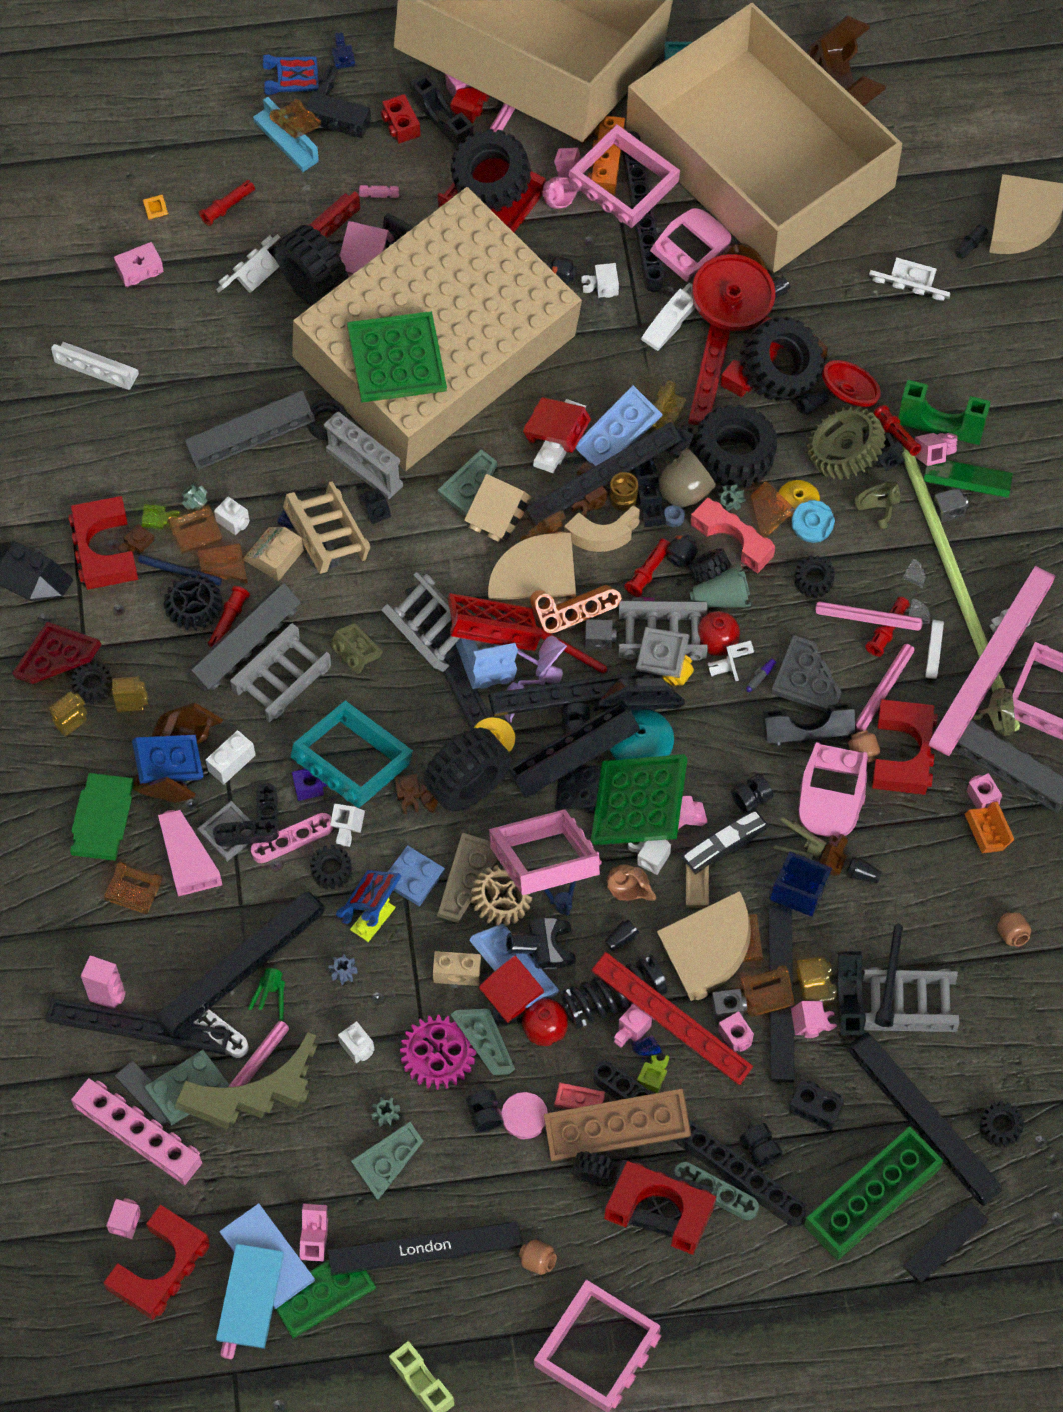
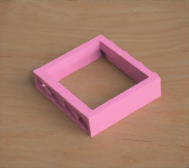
M616 125L570 170L569 183L575 189L583 192L589 200L595 201L606 212L617 217L621 223L624 222L630 228H633L679 182L680 170L623 128ZM613 144L662 178L633 209L583 174Z
M1035 642L1012 693L1015 720L1063 740L1062 718L1018 700L1034 661L1063 673V653L1053 650L1047 645L1044 646Z
M565 809L489 829L490 847L522 895L600 875L599 865L602 864V861L599 859V852L593 849L591 841L585 838L582 828H578L575 819L571 818ZM563 833L580 858L528 872L511 847Z
M586 1280L534 1359V1367L600 1409L609 1412L612 1407L616 1408L623 1398L620 1394L625 1387L629 1389L636 1378L634 1372L637 1367L642 1368L649 1357L646 1353L650 1347L655 1348L662 1336L659 1334L660 1325ZM591 1296L648 1330V1333L607 1397L549 1361Z

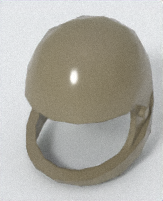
M688 448L682 450L679 458L674 459L672 464L665 467L659 479V489L663 498L670 504L681 508L698 503L716 487L708 471Z

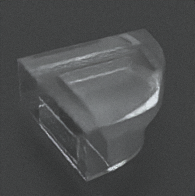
M913 559L903 579L923 588L925 583L924 570L920 562Z
M912 598L909 616L921 618L922 624L929 625L930 613L928 608L921 601Z

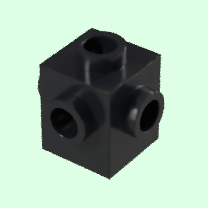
M889 432L884 435L886 440L884 441L885 447L881 448L882 454L876 455L878 461H875L878 466L882 464L886 471L905 461L901 455L904 449L898 440L894 442Z

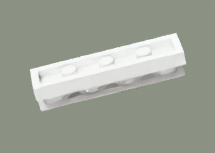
M65 342L61 346L54 344L51 348L55 363L127 390L131 389L139 375L138 369Z

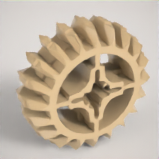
M496 865L493 867V871L490 868H486L485 874L480 873L478 875V879H475L473 882L474 888L471 889V894L474 895L471 902L477 903L474 911L481 910L480 918L486 915L489 917L487 923L495 920L496 926H499L501 921H503L505 926H508L510 921L514 924L517 923L518 918L522 919L525 916V912H528L530 909L528 904L531 903L532 897L528 895L531 893L522 895L504 867L500 870L499 866ZM497 881H503V882H506L507 884H500V883L497 882ZM485 888L488 890L487 893L491 896L490 903L486 899ZM513 888L517 893L518 903L515 902V898L512 895ZM505 891H507L503 898L500 897L496 901L497 897L499 896L498 894H503ZM496 907H503L506 911L496 909Z

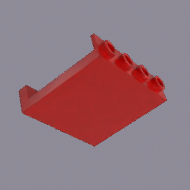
M499 158L484 160L475 168L473 178L482 183L496 182L507 173L510 165L507 161ZM532 171L530 172L531 181L527 184L528 190L525 194L521 193L522 198L518 202L513 201V206L509 208L506 206L501 207V211L495 212V209H490L513 232L517 230L542 197L546 178ZM454 182L444 195L440 192L438 193V207L443 206L458 194Z

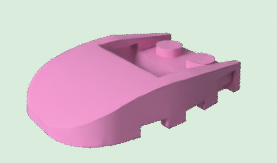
M694 208L670 222L650 251L683 280L688 282L691 276L697 273L705 262L723 255L730 244L731 234L713 216L701 209ZM681 224L712 249L698 263L668 238Z
M816 742L800 786L798 816L801 825L812 834L829 838L832 835L839 838L840 834L846 836L853 830L866 797L867 752L861 753L821 745ZM814 768L858 776L854 795L811 787Z

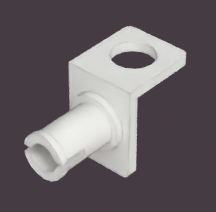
M751 641L728 646L729 656L726 659L709 662L708 666L711 677L731 671L734 674L735 681H739L733 658L753 653L754 649ZM740 648H747L743 651H737Z

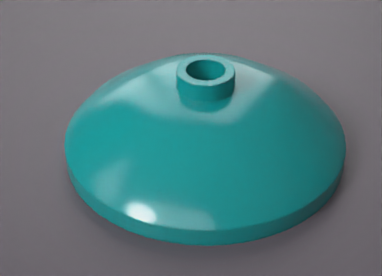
M631 710L640 730L645 733L638 734L636 732L631 737L626 738L609 749L615 760L667 756L671 754L674 746V733L669 722L661 714L653 710Z

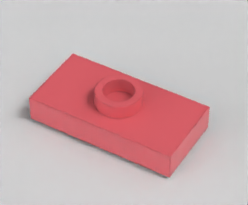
M560 1082L554 1107L568 1110L604 1103L605 1092Z

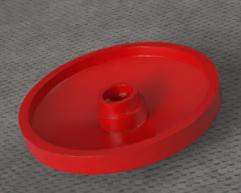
M726 254L708 260L699 268L692 284V299L699 314L710 324L728 331H743L758 326L770 314L775 301V286L770 274L758 262L745 256Z

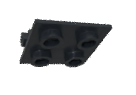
M601 765L577 767L574 771L559 778L555 810L585 808V812L594 813L597 803Z

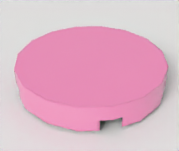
M528 1092L517 1093L509 1097L504 1103L501 1111L504 1120L503 1126L510 1135L512 1134L519 1139H531L539 1135L546 1126L544 1114L548 1113L544 1101L537 1095Z

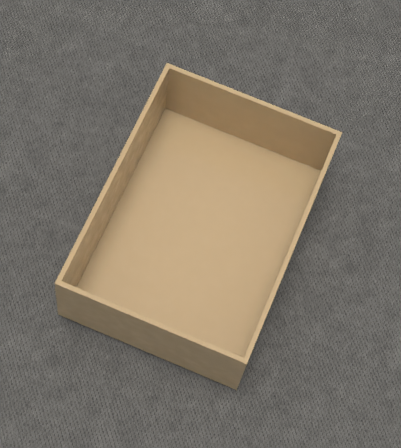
M398 0L394 48L583 142L626 95L628 86L641 78L663 54L673 0Z
M750 3L628 86L626 131L637 132L643 144L680 170L679 183L742 244L754 248L763 259L766 268L772 274L895 188L903 143L754 3Z
M466 187L294 319L292 356L336 401L344 406L349 415L373 439L400 459L399 466L404 471H407L571 340L576 333L582 299ZM432 311L447 391L361 403L347 322Z

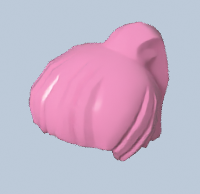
M553 177L544 184L542 196L550 208L561 209L569 206L580 190L575 189L569 183V177Z

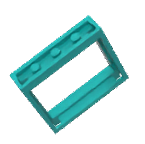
M345 700L293 743L291 758L297 764L307 769L314 777L327 784L330 789L343 796L347 802L349 801L357 808H360L410 765L413 750ZM339 722L343 723L392 760L362 787L309 748Z

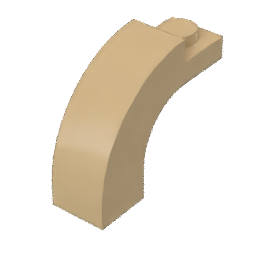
M633 505L617 521L608 525L592 523L578 513L564 526V532L571 533L572 543L579 548L594 552L611 551L622 547L631 540L632 530L640 522V510Z

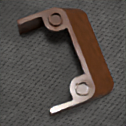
M846 15L809 47L808 55L864 107L883 92L886 86L864 76L854 83L849 60L857 54L858 44L856 39L870 29V25Z
M194 702L161 715L151 737L196 735L198 745L208 739L209 728L221 724L223 719ZM137 773L133 784V789L140 794L173 803L194 798L196 794L187 789V784L183 781H174L168 777L149 783H140Z

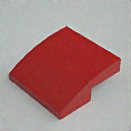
M516 955L499 967L479 986L480 991L507 1023L526 1010V1006L544 993V989Z

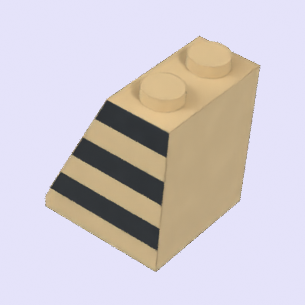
M486 474L464 521L470 524L468 528L478 533L484 530L488 532L487 537L499 542L500 538L507 541L533 497L525 491Z

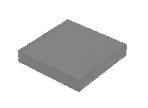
M645 627L636 670L680 678L689 635Z
M230 801L198 827L197 831L228 862L248 844L219 846L214 841L213 829L222 823L251 820ZM245 829L240 834L248 836L252 831Z

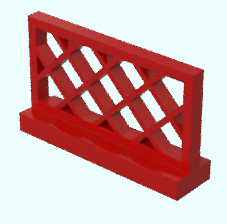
M449 593L447 599L452 620L450 630L452 637L496 645L515 643L519 649L536 650L542 633L541 629L536 627L532 608ZM468 610H471L476 615H472L470 612H468ZM491 613L497 619H493L489 614ZM519 614L527 615V618H523ZM512 617V618H513L514 620H516L518 623L513 622V621L510 620L509 618Z

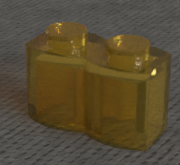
M140 676L112 678L113 698L117 712L144 710V705H148L145 681L141 682Z
M71 691L49 706L52 721L64 737L87 721L86 715L88 713L83 707L85 704L79 694L76 693L74 695Z
M825 956L798 960L796 969L803 1001H822L823 1006L833 1005L834 997H837V989L835 983L831 984L829 976H832L830 962H826Z

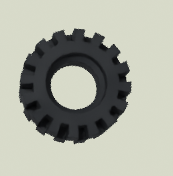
M717 548L709 551L707 554H702L701 557H697L696 560L689 564V569L696 582L702 583L710 578H715L716 575L719 576L721 572H725L731 563L724 549Z
M816 555L815 559L812 556H808V561L804 558L797 565L795 573L796 588H800V593L802 594L807 592V597L814 594V598H817L819 593L821 597L825 596V592L828 594L830 588L833 587L835 570L834 567L831 568L832 563L830 561L826 563V558L824 557L822 560H819L820 556ZM816 571L822 574L823 579L819 582H812L807 579L806 575L809 572Z
M94 661L93 665L89 662L86 663L87 666L85 667L83 665L79 666L80 670L76 668L74 670L75 675L72 674L71 677L75 695H77L80 701L83 699V703L86 704L88 700H90V704H95L94 700H98V704L101 703V698L103 697L106 700L108 698L107 693L111 695V688H113L109 669L105 668L104 664L98 665V662ZM98 677L101 682L96 688L89 689L84 686V682L88 678Z
M326 845L323 846V851L320 848L316 850L317 855L313 854L312 860H310L311 874L314 882L317 881L319 886L323 884L324 889H328V886H331V890L335 889V885H338L340 888L343 886L342 882L347 883L348 877H351L352 866L350 856H348L346 850L343 852L339 846L335 849V845H331V849H327ZM327 861H336L340 865L339 870L334 874L325 873L322 867Z
M999 1101L997 1105L994 1102L990 1107L988 1106L982 1114L979 1125L981 1126L980 1133L984 1134V1140L989 1139L990 1145L996 1143V1147L999 1148L1001 1145H1004L1005 1148L1009 1147L1010 1143L1012 1145L1015 1144L1024 1128L1023 1114L1021 1111L1017 1112L1018 1107H1010L1011 1103L1009 1102L1003 1105V1101ZM997 1117H1005L1009 1120L1011 1128L1006 1132H999L994 1128L993 1120Z
M581 1151L576 1155L571 1172L577 1179H582L581 1181L583 1182L587 1181L591 1185L596 1184L600 1187L601 1185L603 1187H610L613 1184L618 1165L611 1161L610 1158H604L603 1155L599 1156L593 1152L590 1154L588 1151H585V1153Z

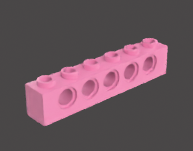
M88 1078L71 1099L74 1108L185 1186L202 1165L199 1156L200 1152L191 1145L186 1147L181 1143L182 1140L173 1132L166 1133L162 1130L163 1126L156 1120L152 1119L149 1121L144 1117L145 1114L136 1106L129 1107L125 1104L126 1100L119 1094L115 1093L112 1095L107 1091L108 1088L98 1080L94 1082ZM99 1101H107L105 1106L96 1107ZM117 1114H125L122 1120H114ZM137 1126L144 1127L140 1133L132 1132ZM154 1140H162L159 1146H151ZM174 1152L181 1153V1156L176 1160L169 1158Z

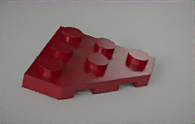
M46 622L12 674L19 680L34 684L91 662L102 644L96 638Z

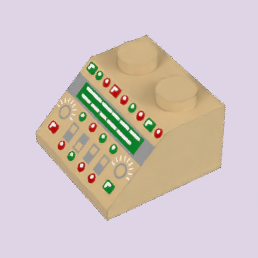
M269 527L245 555L243 560L276 581H279L304 551L302 537L285 527Z

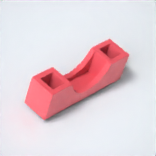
M707 498L691 514V526L706 537L723 533L736 538L742 546L741 562L757 574L774 557L775 545L773 542L759 535L752 526L741 522L734 513H729L723 509L719 502Z

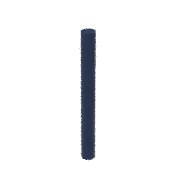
M140 555L138 563L186 577L191 574L193 578H196L199 574L201 579L207 577L209 582L214 581L217 586H220L222 583V578L159 559Z

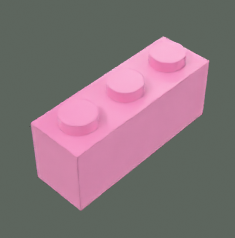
M90 955L81 974L89 1001L116 1010L118 1003L121 1004L126 993L117 966L114 963Z

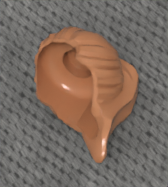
M621 864L610 870L606 879L607 888L616 899L626 901L639 898L649 901L656 900V895L650 887L647 874L641 868Z

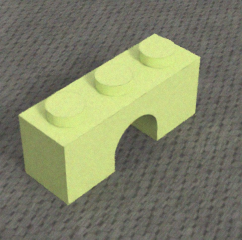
M409 1341L389 1356L390 1364L428 1412H447L454 1406L453 1396L439 1379L436 1380L425 1366L424 1360Z

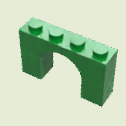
M907 380L898 417L900 425L935 434H955L958 436L957 440L980 446L991 401L970 396L966 411L960 414H947L934 409L928 404L926 400L927 384Z

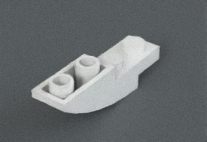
M688 283L682 290H678L642 336L641 340L658 351L674 335L682 322L695 309L691 283Z
M568 399L565 400V403L583 406L586 409L585 405ZM545 441L534 459L533 466L553 473L557 465L562 463L567 452H565L561 444Z

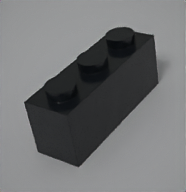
M313 92L305 109L307 123L362 139L371 122L370 107Z

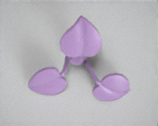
M549 636L540 648V659L538 661L517 648V654L538 665L536 676H538L539 680H521L518 684L512 682L506 691L522 689L525 684L545 685V682L550 684L559 683L562 679L563 671L558 667L552 666V664L567 646L556 637ZM514 714L504 715L507 721L512 723Z

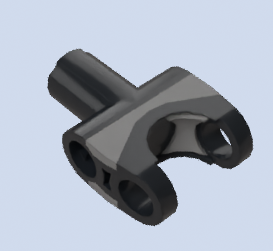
M553 918L534 919L529 922L530 933H508L507 952L509 954H533L535 968H563L576 962L575 954L561 949L555 940V937H558V935H565L571 932V924L568 921Z

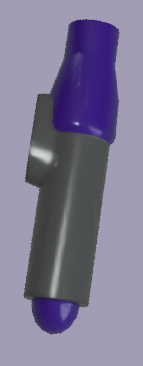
M770 659L755 671V676L746 686L747 692H753L771 672L776 664L774 659Z

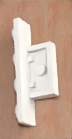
M277 234L272 238L269 235L261 242L263 245L261 249L257 250L255 248L247 255L249 260L245 263L242 261L233 268L234 273L230 277L227 274L218 282L220 286L216 289L219 293L226 288L235 278L239 280L249 293L256 289L279 267L277 261L267 249L280 236Z
M896 258L891 276L872 270L869 272V276L873 278L872 281L884 284L885 281L893 283L892 287L902 290L905 287L911 288L913 293L924 295V293L932 294V298L940 301L950 298V292L932 288L937 271L936 268Z

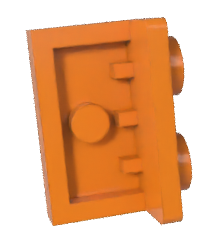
M997 801L992 802L987 808L971 809L965 813L981 853L1003 851L1014 841L1012 832Z

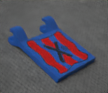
M263 56V68L271 69L277 66L278 83L271 80L265 81L264 92L266 95H272L277 92L317 91L319 87L317 57Z
M367 870L346 905L337 910L336 916L340 918L344 916L341 922L350 923L353 918L354 909L365 910L361 919L364 921L369 920L367 926H376L380 910L402 876L399 873Z

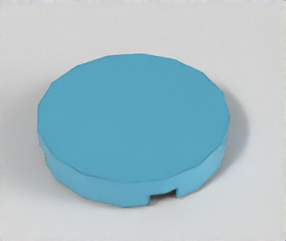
M809 500L797 506L793 512L791 523L797 537L806 542L816 543L829 537L833 531L835 519L829 506L821 501Z

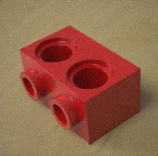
M405 94L382 102V119L384 122H388L389 133L391 137L396 138L398 144L421 136L420 123Z

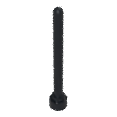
M899 923L895 924L893 929L882 1007L879 1008L875 1016V1024L881 1027H891L894 1023L895 1015L891 1005L903 926Z

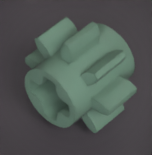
M192 484L182 492L181 495L184 498L181 503L187 510L194 508L198 511L207 503L206 494L208 492L202 485L195 487Z
M737 484L731 487L725 485L723 486L725 492L718 493L721 500L720 504L726 506V511L732 508L735 510L740 509L741 505L739 503L746 501L743 498L745 490L737 488Z
M381 1097L378 1105H372L373 1110L376 1111L372 1114V1120L378 1119L379 1127L384 1124L391 1128L394 1120H400L399 1115L396 1114L400 1111V1106L393 1105V1098L388 1101Z

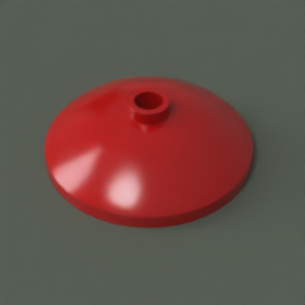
M834 360L828 362L822 370V378L828 390L837 399L846 404L857 407L872 406L877 403L881 396V390L876 380L867 371L853 363Z

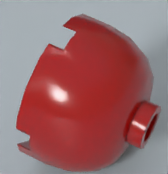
M715 611L705 615L698 624L700 645H707V651L710 655L723 656L728 654L727 647L739 643L740 628L737 620L732 615L723 611Z
M542 998L526 1008L523 1013L522 1028L532 1043L539 1046H550L552 1043L562 1040L568 1028V1017L565 1009L559 1002L553 999Z

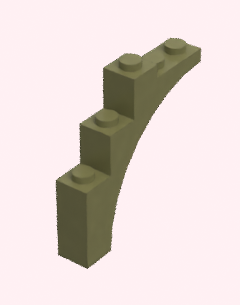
M307 1032L299 1049L289 1061L277 1071L259 1081L225 1088L201 1086L185 1081L175 1109L228 1129L230 1123L235 1124L240 1112L239 1110L263 1118L265 1112L270 1113L275 1100L297 1108L300 1101L305 1102L309 1089L305 1088L308 1081L302 1078L305 1077L309 1067L308 1064H305L308 1056L313 1057L318 1045L314 1043L316 1035Z

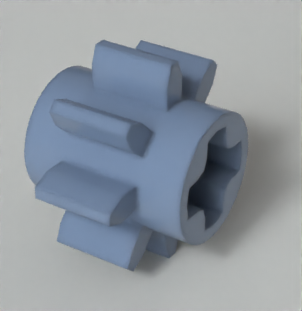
M345 954L338 959L333 957L334 965L328 966L329 971L334 972L331 975L332 980L338 979L341 985L348 980L353 982L352 974L358 973L357 967H352L355 964L354 958L349 960Z

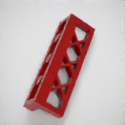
M355 191L350 196L345 193L308 226H312L320 231L322 236L328 238L361 209L359 194Z

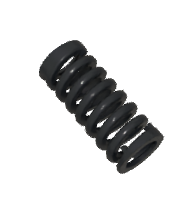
M652 954L645 957L646 960H637L636 966L632 963L625 966L647 983L644 976L645 970V974L651 979L654 990L661 995L667 993L664 975ZM598 977L592 978L591 985L584 981L580 984L579 989L572 986L569 989L560 991L565 1011L576 1030L587 1025L585 1019H581L580 1013H582V1010H578L576 998L581 1004L588 1022L591 1024L595 1022L587 993L594 1002L601 1019L606 1018L607 1014L600 999L599 989L604 995L611 1013L616 1014L618 1012L610 986ZM615 990L624 1010L628 1009V1000Z

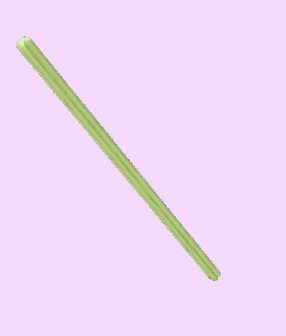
M901 444L904 449L901 455L905 460V467L980 657L988 645L987 639L917 460ZM1000 673L991 686L993 693L994 690L1005 688ZM997 699L998 706H1000V699ZM1015 720V731H1018L1020 724L1019 721Z

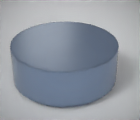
M670 505L665 508L666 525L678 527L684 522L685 512L681 507Z

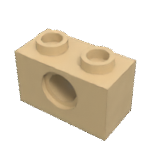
M435 951L433 965L434 983L480 986L481 954Z

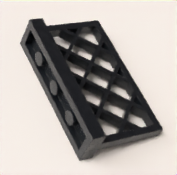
M622 1160L613 1191L627 1163L625 1160ZM645 1167V1168H647V1169H649V1170H652V1171H654V1172H661V1171H658V1170H654V1169ZM664 1173L669 1178L684 1181L694 1188L713 1193V1187ZM651 1196L650 1199L655 1206L654 1208L645 1211L640 1208L639 1204L636 1206L628 1224L673 1238L679 1223L676 1219L681 1218L680 1210L673 1201L669 1199L658 1205L654 1197ZM672 1203L678 1214L671 1218L664 1217L660 1209Z

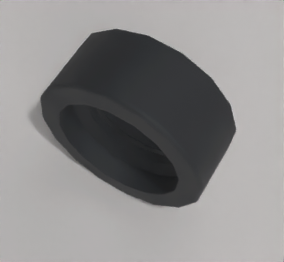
M325 398L317 400L310 406L314 418L326 411L340 412L347 418L344 406L334 399ZM315 421L307 424L309 432L315 438L328 441L325 428L316 425Z

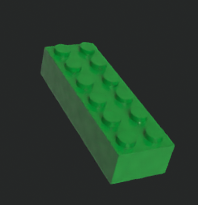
M909 1126L806 1218L804 1227L838 1261L941 1169L943 1160Z

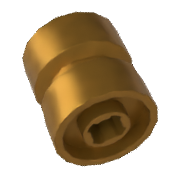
M621 472L616 474L610 482V503L616 510L628 511L633 505L636 506L638 501V480L631 473Z

